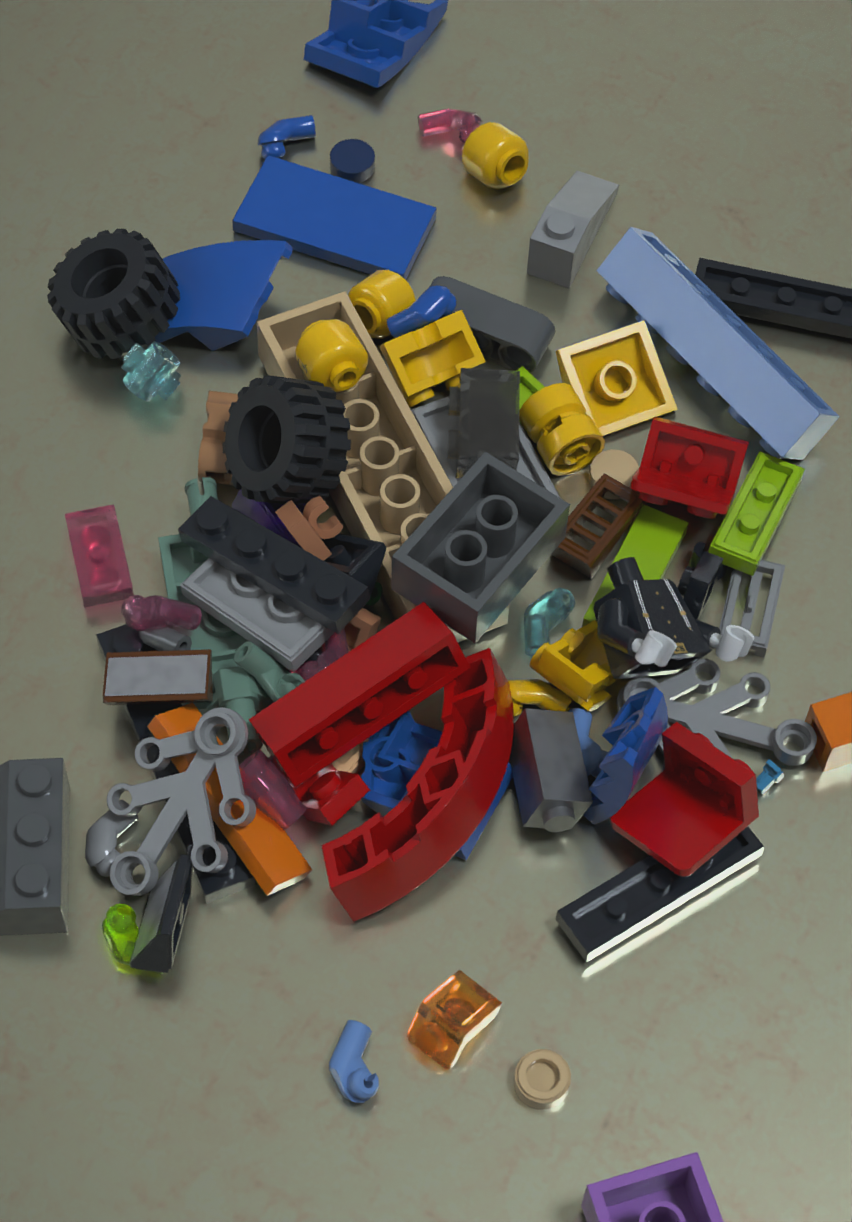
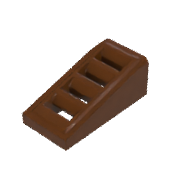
M604 473L568 516L566 537L551 555L592 579L645 501L639 498L638 492ZM609 491L628 502V504L622 510L602 498L604 494ZM597 506L616 518L610 523L593 513V510ZM588 521L605 532L599 537L584 528V523ZM576 535L594 545L590 551L573 542Z

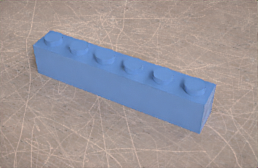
M630 227L596 270L608 282L606 290L621 303H629L638 312L635 317L638 322L645 320L649 332L653 334L659 333L669 343L666 346L668 353L684 365L690 364L699 373L696 378L698 383L709 393L715 396L721 395L731 405L728 408L729 414L741 425L747 428L752 427L762 437L759 443L770 455L781 460L783 458L803 460L839 419L840 416L652 232Z

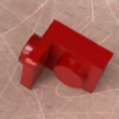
M332 763L297 787H294L285 774L278 779L279 785L307 820L331 826L370 791L358 774L336 770Z

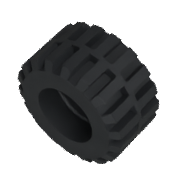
M116 229L113 233H110L108 230L98 232L97 236L92 239L90 237L80 241L81 245L75 249L71 248L64 254L66 256L64 261L58 262L53 270L56 275L49 279L48 288L51 292L47 295L48 303L52 307L51 310L84 352H91L94 357L101 359L106 355L110 359H116L126 352L129 355L139 352V347L145 344L147 346L151 345L156 341L154 337L159 332L164 333L170 326L167 321L175 317L178 310L175 303L180 301V292L177 289L178 283L148 238H144L137 231L128 233L126 229Z
M278 376L255 378L250 381L249 387H243L238 392V401L232 402L228 411L230 414L228 422L225 421L223 432L226 435L222 446L223 454H226L227 458L225 462L226 471L232 474V484L236 489L242 490L244 497L253 499L256 502L286 504L292 500L295 505H306L311 499L321 496L324 500L329 496V489H336L340 483L339 474L341 471L345 472L348 464L346 460L347 450L351 449V439H348L347 432L351 429L349 418H344L343 414L346 408L342 400L336 399V392L330 387H324V384L320 382Z

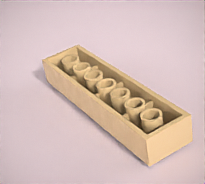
M346 291L257 321L258 353L269 376L309 381L296 360L295 349L298 340L310 324L319 320L334 319L346 322L366 349L368 365L363 376L352 388L336 392V399L342 400L346 408L343 414L344 418H349L351 429L347 432L348 439H351V449L347 450L346 460L348 461L345 472L341 471L339 474L340 483L336 489H329V493L353 537L383 542L387 547L376 582L381 584L382 595L392 615L397 620L415 608L416 605L391 589L392 556L450 492L453 486ZM510 604L487 631L508 624ZM447 626L453 632L458 643L467 639Z

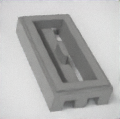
M761 560L754 576L751 577L740 627L750 632L763 573L771 574L772 579L759 636H754L750 649L756 650V656L764 658L785 570V565ZM734 568L719 626L720 635H723L726 627L731 625L743 573Z

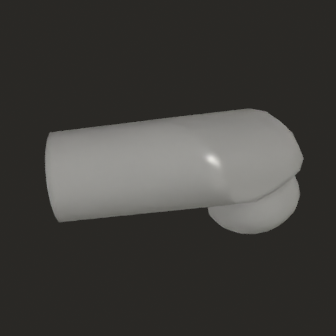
M122 799L119 801L122 810L128 808L129 804ZM108 810L88 829L85 859L90 867H96L97 872L101 876H110L111 865L114 859L121 854L115 849L117 838L138 819L137 814L132 817H124Z

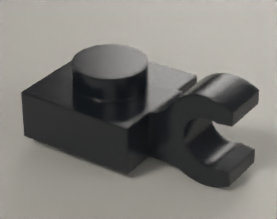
M698 542L694 546L689 566H686L677 587L691 614L697 620L711 598L716 582L725 576L728 567L722 564L723 558L704 551L706 546L704 542Z

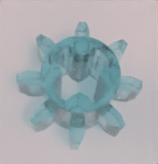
M153 341L146 350L136 343L123 358L124 364L122 369L127 373L122 380L125 386L142 400L149 402L157 393L167 400L181 384L178 380L181 374L176 371L181 365L179 359L172 351L158 342Z

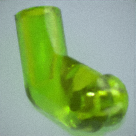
M116 904L107 910L106 919L102 923V933L112 957L120 963L130 965L129 962L139 930L135 922L136 913L134 909L126 904ZM151 971V972L158 973V974H161V975L163 974V972Z

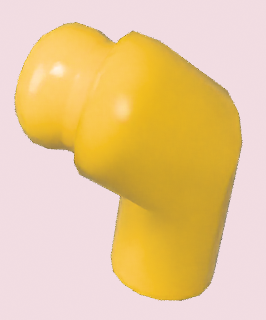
M540 679L508 681L513 700L514 717L521 714L524 704L535 705L542 710L565 712L574 706L575 701Z

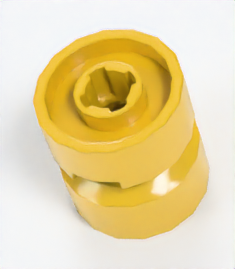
M556 383L540 389L532 394L519 410V420L531 440L537 443L538 452L550 472L554 475H569L582 470L590 465L593 459L604 449L605 440L592 418L586 415V408L570 384Z

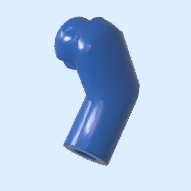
M313 116L279 120L263 131L258 137V146L262 147V157L266 159L270 155L279 159L283 158L286 153L284 142L315 138L316 130Z
M436 285L429 287L410 307L388 318V329L395 338L418 330L438 320L440 317L452 314L456 307V298L445 286Z

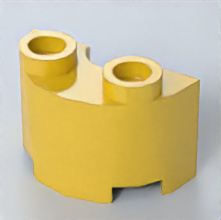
M462 310L379 346L409 408L434 397L432 387L443 382L447 390H450L474 379L470 370L486 362Z
M596 620L577 631L573 628L569 629L560 640L553 644L544 643L533 655L529 665L543 678L589 712L598 709L612 697L605 689L617 680L612 676L603 642L597 636L598 624Z

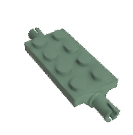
M202 477L204 495H200L197 478L185 484L184 489L188 499L190 516L210 496L218 500L217 484L214 479ZM179 534L158 537L167 597L173 605L170 613L173 619V629L191 638L192 645L190 650H212L213 702L194 704L202 716L209 710L220 707L231 709L240 714L248 728L247 744L249 753L256 752L262 748L263 742L249 719L256 715L257 710H263L274 702L255 677L234 662L236 651L248 640L182 594L180 584L198 569L208 557L181 542ZM226 726V728H227V733H228V739H229V737H230V730H229V728Z

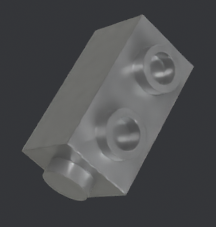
M525 708L514 723L512 749L509 757L523 827L545 828L550 832L572 830L593 803L573 712Z

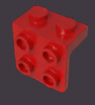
M654 417L641 465L632 477L630 488L639 491V498L646 502L657 505H667L669 500L688 505L687 511L700 517L714 519L717 513L727 514L735 495L749 442Z
M675 722L662 733L665 770L628 799L621 809L611 816V825L616 832L675 874L686 877L693 874L759 817L756 774L745 762L739 759H732L714 747L711 741L704 735L693 733L680 723Z

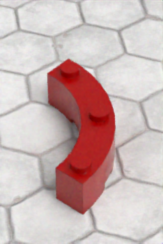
M490 648L467 656L466 659L471 668L444 686V702L441 716L444 727L437 747L429 750L421 766L406 785L408 794L384 817L378 812L359 827L321 845L330 889L353 922L378 912L403 898L434 875L466 843L496 797L505 775L512 749L514 709L509 682Z

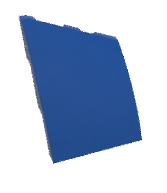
M332 0L328 31L305 43L304 60L379 88L395 76L425 44L447 11L448 0H435L431 4L410 2L408 0Z
M279 240L234 241L197 247L162 258L178 283L177 289L180 292V301L175 303L178 308L175 317L167 321L170 326L164 333L159 332L154 337L156 341L151 345L154 346L188 331L214 351L248 337L258 319L262 305L268 300L274 288L269 279L279 260L290 258L293 247L286 241Z
M657 687L630 696L602 734L613 747L600 763L599 767L602 771L589 787V790L592 792L593 803L583 816L593 825L607 820L616 814L626 803L661 742L662 733L667 730V705L663 693Z
M407 711L370 736L368 742H363L362 758L365 762V769L361 779L370 791L361 798L362 802L375 812H380L383 817L408 794L406 785L421 766L429 750L437 747L442 731L415 723L410 711ZM509 762L496 797L487 813L466 843L454 856L464 860L468 859L513 778L512 766Z

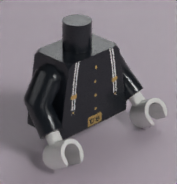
M635 557L621 559L607 568L615 589L597 600L593 610L598 624L597 636L603 642L614 679L676 674L709 654L714 648H716V655L726 662L748 654L754 640L751 632L740 626L728 625L723 635H720L718 627L697 620L691 614L673 581L670 579L644 580Z

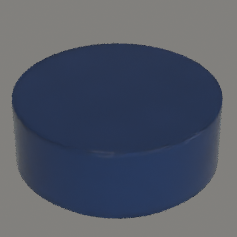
M359 139L340 141L330 152V170L334 176L356 183L364 182L374 173L375 152L368 143Z

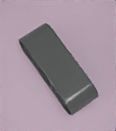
M439 276L432 281L429 287L436 285L445 286L455 296L457 302L452 313L459 310L463 311L484 359L513 371L518 370L522 366L530 373L535 371L556 333L555 326L550 319L535 310L450 277Z

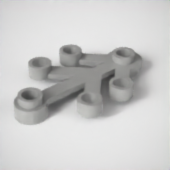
M699 659L691 665L690 669L661 683L648 677L632 679L622 686L617 696L616 705L619 712L630 696L657 687L665 698L668 722H678L686 726L693 733L704 735L711 741L714 747L731 758L732 756L718 736L772 750L775 756L787 765H801L811 758L817 742V736L812 726L800 719L786 720L775 729L724 715L742 705L757 708L765 704L770 692V682L760 673H748L741 678L740 683L693 705L674 701L692 690L700 694H708L717 688L721 672L719 666L710 659ZM706 672L713 679L709 681L700 680L696 673ZM750 685L757 686L761 689L762 693L758 695L750 694L745 687ZM661 740L658 748L664 756L663 742ZM789 742L795 743L800 747L801 751L789 750L784 744ZM665 760L663 762V771L665 770Z
M214 708L206 712L199 719L194 731L164 739L147 737L137 744L135 748L136 762L142 768L151 771L163 770L168 766L171 758L194 753L196 755L185 772L136 785L119 783L109 790L107 795L108 808L114 814L124 817L135 816L145 805L168 800L137 852L126 851L114 859L110 868V879L116 890L127 895L141 896L154 888L159 875L156 864L186 814H188L194 845L191 850L193 866L197 870L207 873H217L225 867L228 853L225 846L216 841L205 783L216 767L223 794V799L219 805L221 819L225 823L237 827L246 826L253 821L256 815V805L252 798L244 794L237 758L244 750L248 740V728L240 714L228 708ZM227 726L230 730L229 740L225 744L219 745L216 739L217 732L220 728ZM157 745L160 751L159 758L150 764L147 760V752L150 747ZM129 791L132 797L131 804L128 808L122 810L119 805V798L123 792ZM241 800L244 804V813L240 818L234 819L231 815V807L234 802ZM212 846L215 849L216 858L211 865L206 866L202 858L203 853L208 847ZM141 864L145 869V877L141 883L136 884L133 880V871Z

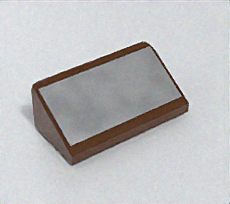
M211 649L112 652L106 654L103 684V703L106 705L213 702Z

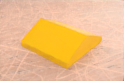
M645 320L556 351L562 383L570 384L586 408V415L592 418L602 436L678 410Z

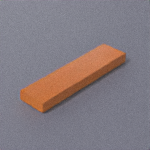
M190 703L156 715L147 727L155 738L164 739L194 731L202 714L194 703ZM216 735V739H217L218 744H219V745H223L222 742L220 741V739H219V738L217 737V735ZM196 753L171 758V761L178 771L182 773L187 770ZM215 767L205 783L212 819L264 893L268 896L304 880L313 869L241 769L244 794L254 801L256 815L250 824L243 827L229 825L221 819L219 805L223 799V794ZM241 800L234 802L231 807V815L234 819L240 818L244 813V804Z

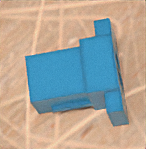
M770 759L767 760L766 765L763 767V772L756 778L757 790L762 795L775 782L778 784L785 777L783 771Z

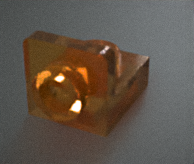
M458 970L421 1002L407 1033V1038L424 1054L428 1055L444 1069L449 1070L456 1064L464 1045L496 1017L502 1002L461 970Z

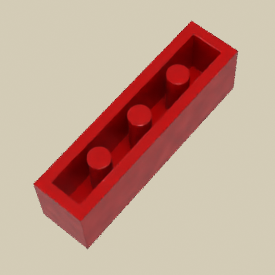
M422 602L251 717L249 721L269 754L294 787H297L471 667L453 632L425 602Z

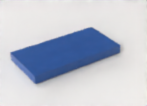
M268 155L236 212L232 225L233 231L261 240L286 241L293 247L292 250L361 272L373 274L377 270H391L400 274L406 280L436 219L437 208Z

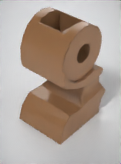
M218 391L208 392L206 402L208 420L203 425V439L200 445L198 460V479L200 482H203L202 477H209L214 479L216 483L233 485L231 482L232 474L226 471L225 462L227 458L226 454H223L222 443L225 442L226 435L223 432L225 421L228 422L230 417L228 411L232 402L238 401V394Z

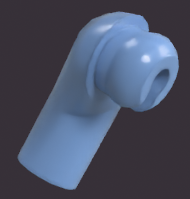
M348 1020L329 1061V1071L345 1098L356 1103H363L373 1097L379 1088L377 1074L371 1075L362 1059L372 1030L361 1022Z

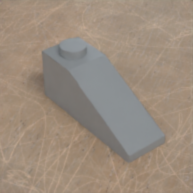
M576 171L548 203L530 237L527 274L570 288L618 192L619 184Z

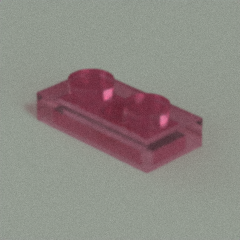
M114 504L65 514L84 608L134 598Z

